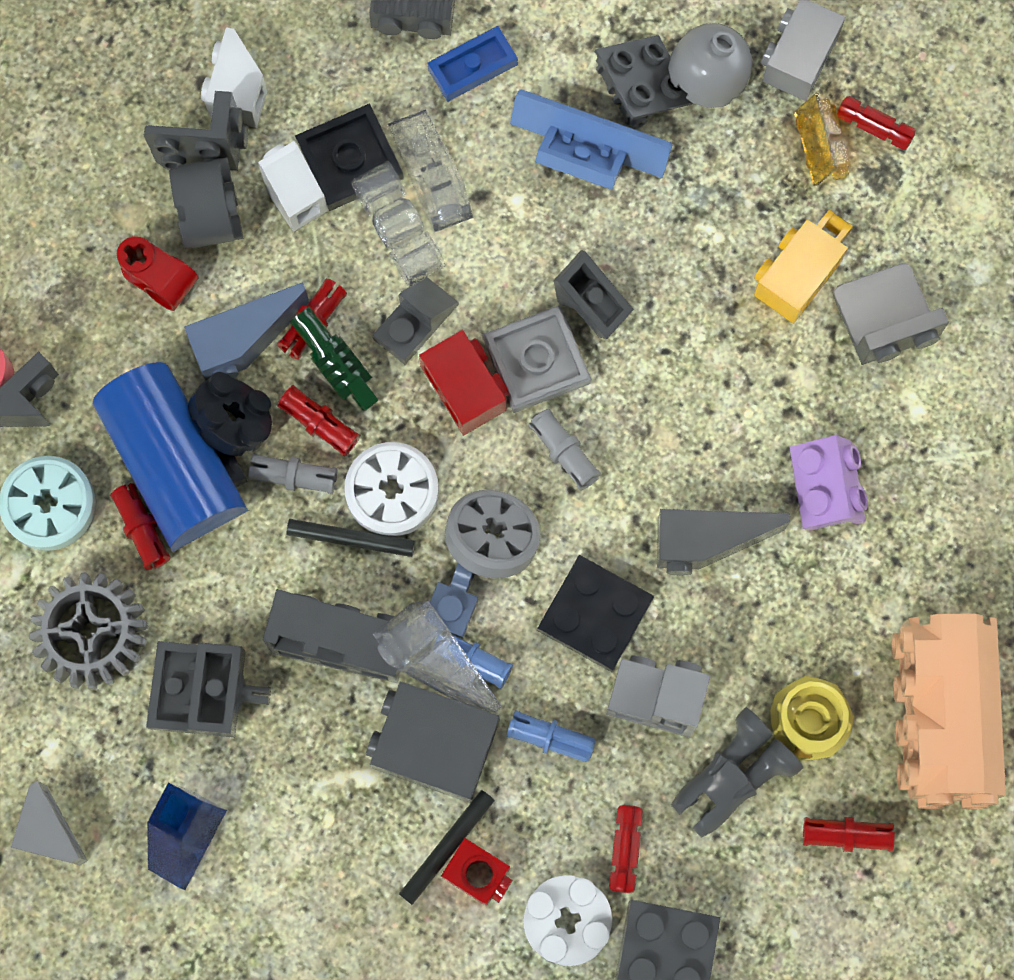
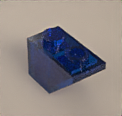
M168 782L147 822L148 870L180 889L186 890L227 810L191 790Z

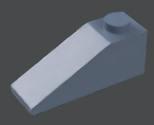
M303 282L184 326L205 381L216 372H223L232 378H236L239 375V371L249 367L290 324L289 321L297 316L296 312L302 305L307 306L309 303Z

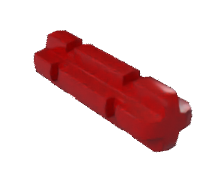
M851 96L844 98L837 112L838 118L850 124L852 121L857 122L856 127L884 141L889 138L892 140V145L902 150H906L915 136V128L903 122L898 125L895 123V118L869 105L864 108L860 106L861 101Z
M621 805L617 809L616 824H620V830H615L611 863L612 866L616 867L615 872L610 873L609 888L614 892L633 893L635 891L637 875L632 873L633 868H638L641 832H637V826H642L643 810L637 806Z

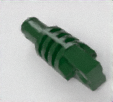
M307 307L289 321L313 351L310 353L312 362L342 400L351 396L362 411L368 410L378 402V398L366 384L372 376L342 337H338L337 334L332 336L310 307Z

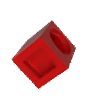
M466 838L463 839L441 875L442 879L486 907L491 899L499 903L513 881L506 876L510 870L509 865ZM478 862L487 864L493 872L492 880L484 887H474L467 880L469 867Z

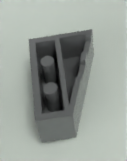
M276 589L263 641L274 655L398 683L410 632L408 626L401 625L402 619L396 616L378 613L377 617L360 613V609L340 603L331 605L311 596L293 594Z

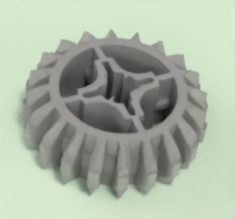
M86 572L80 574L79 585H76L69 576L64 577V591H59L55 586L49 587L48 591L54 597L50 603L44 599L37 600V605L45 611L44 615L35 614L30 616V621L37 626H41V629L30 632L29 639L33 642H43L36 646L32 653L36 658L46 657L42 662L41 668L47 673L56 669L54 679L59 683H63L70 676V686L79 689L85 678L87 686L93 690L97 689L98 676H102L106 684L112 685L114 684L113 670L117 669L123 676L129 674V670L123 662L129 658L131 661L138 663L141 658L132 648L133 646L144 647L147 644V640L144 637L135 635L136 632L148 629V623L145 620L135 619L145 609L140 603L131 604L136 597V594L131 589L121 593L123 583L120 580L114 579L107 586V576L103 573H98L93 584ZM93 598L113 603L120 613L121 620L112 621L110 618H99L98 609L94 606ZM76 604L77 608L74 617L68 622L59 623L63 614L72 605ZM91 622L97 627V631L95 634L91 632L93 637L87 640L80 632L82 628L86 629L85 624ZM120 634L114 649L107 656L98 660L101 658L103 644L110 639L118 638ZM65 640L67 643H78L79 651L84 657V664L67 661L62 656L57 641Z

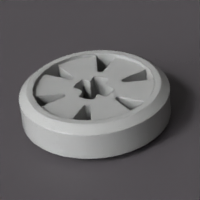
M497 490L474 491L460 498L452 507L445 526V541L453 558L468 571L487 578H506L520 573L532 562L540 543V527L532 510L517 497ZM490 529L492 533L485 534V531ZM500 533V537L497 539L493 535Z

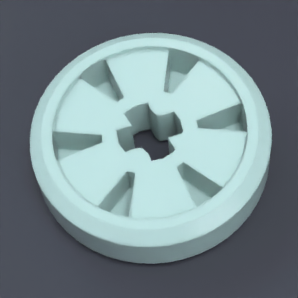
M40 456L23 462L9 474L0 491V516L6 529L19 542L37 550H57L71 545L87 531L95 514L96 498L91 482L78 466L61 457ZM50 493L58 503L56 507L50 506V512L45 513L37 504L38 500H45V494Z

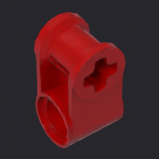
M138 236L129 237L122 241L117 249V260L121 266L124 278L170 311L176 310L199 279L198 274L186 263L174 256H170L145 238ZM144 257L145 262L142 264L139 261ZM132 259L137 260L136 262H134V263L131 265L130 261H131Z

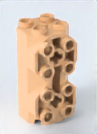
M935 614L930 615V624L920 625L919 617L908 618L900 627V633H893L892 656L893 659H899L900 676L894 677L893 695L895 702L904 703L906 709L903 720H896L895 724L896 745L903 747V764H898L897 766L898 790H907L909 799H917L918 809L945 808L944 805L954 804L953 801H961L962 809H987L989 805H998V799L1006 796L997 618L989 617L983 622V615Z

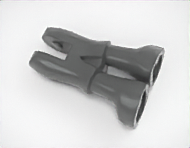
M747 707L735 719L737 733L731 743L721 754L716 752L712 762L678 792L671 804L679 815L688 807L694 805L699 800L698 797L703 793L716 804L713 809L707 810L701 820L692 828L701 838L718 829L745 800L757 795L756 790L766 781L777 775L793 777L804 768L798 758L777 739L764 750L745 772L738 767L748 756L763 746L773 736L762 720Z

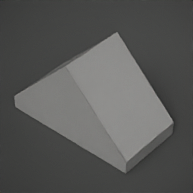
M38 781L31 784L28 788L11 848L76 865H82L87 862L86 856L47 785Z

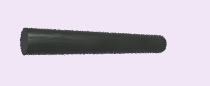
M289 519L286 531L288 536L413 557L415 540Z
M483 790L477 794L400 891L399 895L411 905L414 904L456 851L463 839L467 837L495 800Z

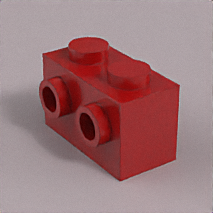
M461 330L419 354L420 367L463 436L506 412L505 397L509 395V391L500 375L495 373L491 376L483 362L488 360L476 338L469 340L465 332Z

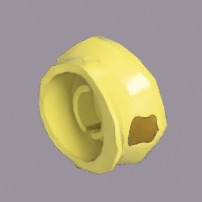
M804 676L776 693L770 710L771 727L775 739L782 742L800 761L832 757L850 736L854 720L851 708L838 685L809 676Z

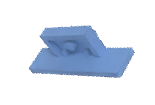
M522 89L518 91L515 97L510 124L545 136L538 149L535 163L611 190L617 181L623 165L663 178L673 146L671 142Z

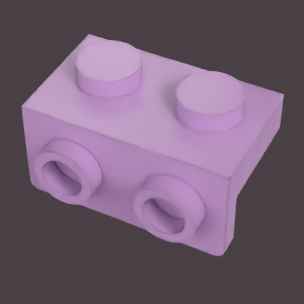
M834 435L790 446L803 529L810 531L845 522L864 523L866 521L864 510L868 508V500L864 488L859 484L857 469L861 467V458L857 447L852 441Z

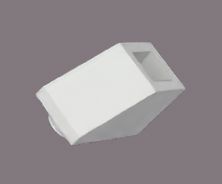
M226 27L222 41L217 40L214 45L212 64L215 66L211 78L206 77L203 82L201 100L205 102L209 116L212 118L215 91L232 92L236 106L242 108L243 124L257 128L267 94L264 77L236 31Z
M295 141L286 146L278 145L264 155L263 160L258 162L267 193L293 232L328 211L325 196Z

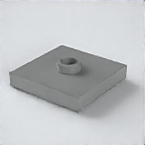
M560 305L482 334V339L496 373L500 375L509 391V395L506 397L513 413L591 384L592 379Z

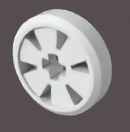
M385 442L374 445L363 451L353 461L347 472L345 497L349 510L355 520L372 533L392 537L409 534L419 529L428 521L437 505L439 486L435 469L422 452L410 445L399 442ZM388 480H397L398 487L404 489L402 494H395V499H387L385 491L380 489L382 484L388 486Z

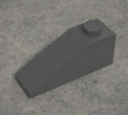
M660 509L657 519V568H667L666 573L669 575H691L692 569L699 570L785 531L790 522V513Z

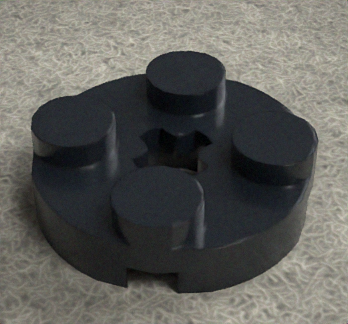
M214 373L208 380L200 384L189 400V414L192 421L196 419L197 424L203 430L200 433L201 437L210 447L223 454L242 456L245 451L254 452L270 435L272 419L269 412L271 408L269 397L264 392L254 390L246 383L232 378L226 373ZM227 411H229L235 416V421H232L228 418L229 413Z

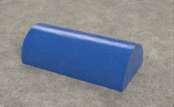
M156 362L139 366L113 379L95 395L92 405L171 551L174 552L249 510L217 452L201 437L200 433L203 430L197 424L196 419L192 421L188 410L189 402L171 369L166 363Z

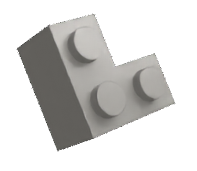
M631 655L630 661L621 659L606 715L690 738L698 727L711 675L701 673L702 667L700 665L683 660H677L675 665L667 664L665 669L662 670L655 668L656 662L649 658Z

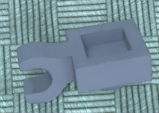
M458 563L450 586L438 582L422 621L423 624L436 629H442L463 639L479 600L477 596L468 593L475 574Z

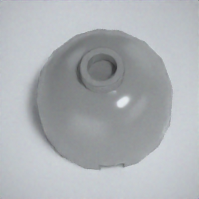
M705 23L690 29L677 43L671 53L668 70L673 85L677 88L679 84L682 90L688 93L686 99L703 107L716 108L730 104L732 99L739 97L743 92L751 75L753 61L749 45L740 33L720 23Z

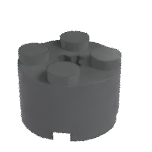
M227 157L170 168L169 177L174 206L177 208L178 225L185 249L244 239L240 217L237 213L236 206H238L235 187L232 182Z

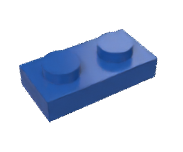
M496 26L427 62L428 71L446 101L449 102L517 66L518 57L499 26Z

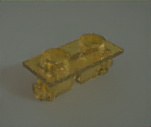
M815 93L794 113L796 127L800 132L806 155V165L810 170L813 185L818 186L830 175L833 176L834 180L847 178L851 163L844 141H831L830 137H838L842 134L836 114V106L830 104L829 99H820L819 93Z

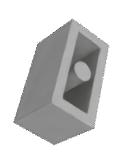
M799 0L795 10L787 8L777 30L783 34L778 44L769 43L760 64L766 66L762 82L807 101L840 35L846 17L809 0Z

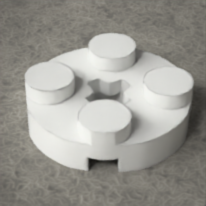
M572 875L554 877L542 883L528 899L523 916L524 931L532 949L545 960L561 966L580 965L596 957L608 942L612 928L611 907L603 892L591 881ZM563 908H569L571 914L578 913L580 915L581 921L575 924L576 932L572 934H567L565 928H557L555 925V920L561 917L560 910Z

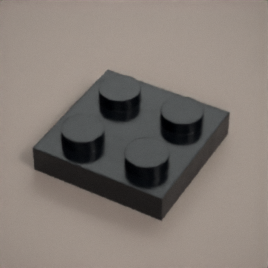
M370 103L295 135L299 149L325 196L329 211L404 179L401 167Z
M579 555L541 620L537 631L612 673L649 608L654 595Z

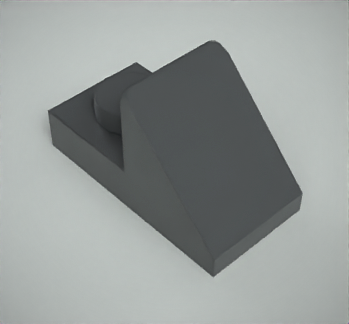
M581 250L553 280L557 302L560 305L574 308L600 338L608 339L634 310L586 251Z
M428 277L401 291L398 295L400 305L373 334V340L404 365L409 362L459 305L457 300Z
M39 351L0 387V427L50 426L46 418L30 403L35 397L40 398L49 392L54 385V379L59 375L52 364Z

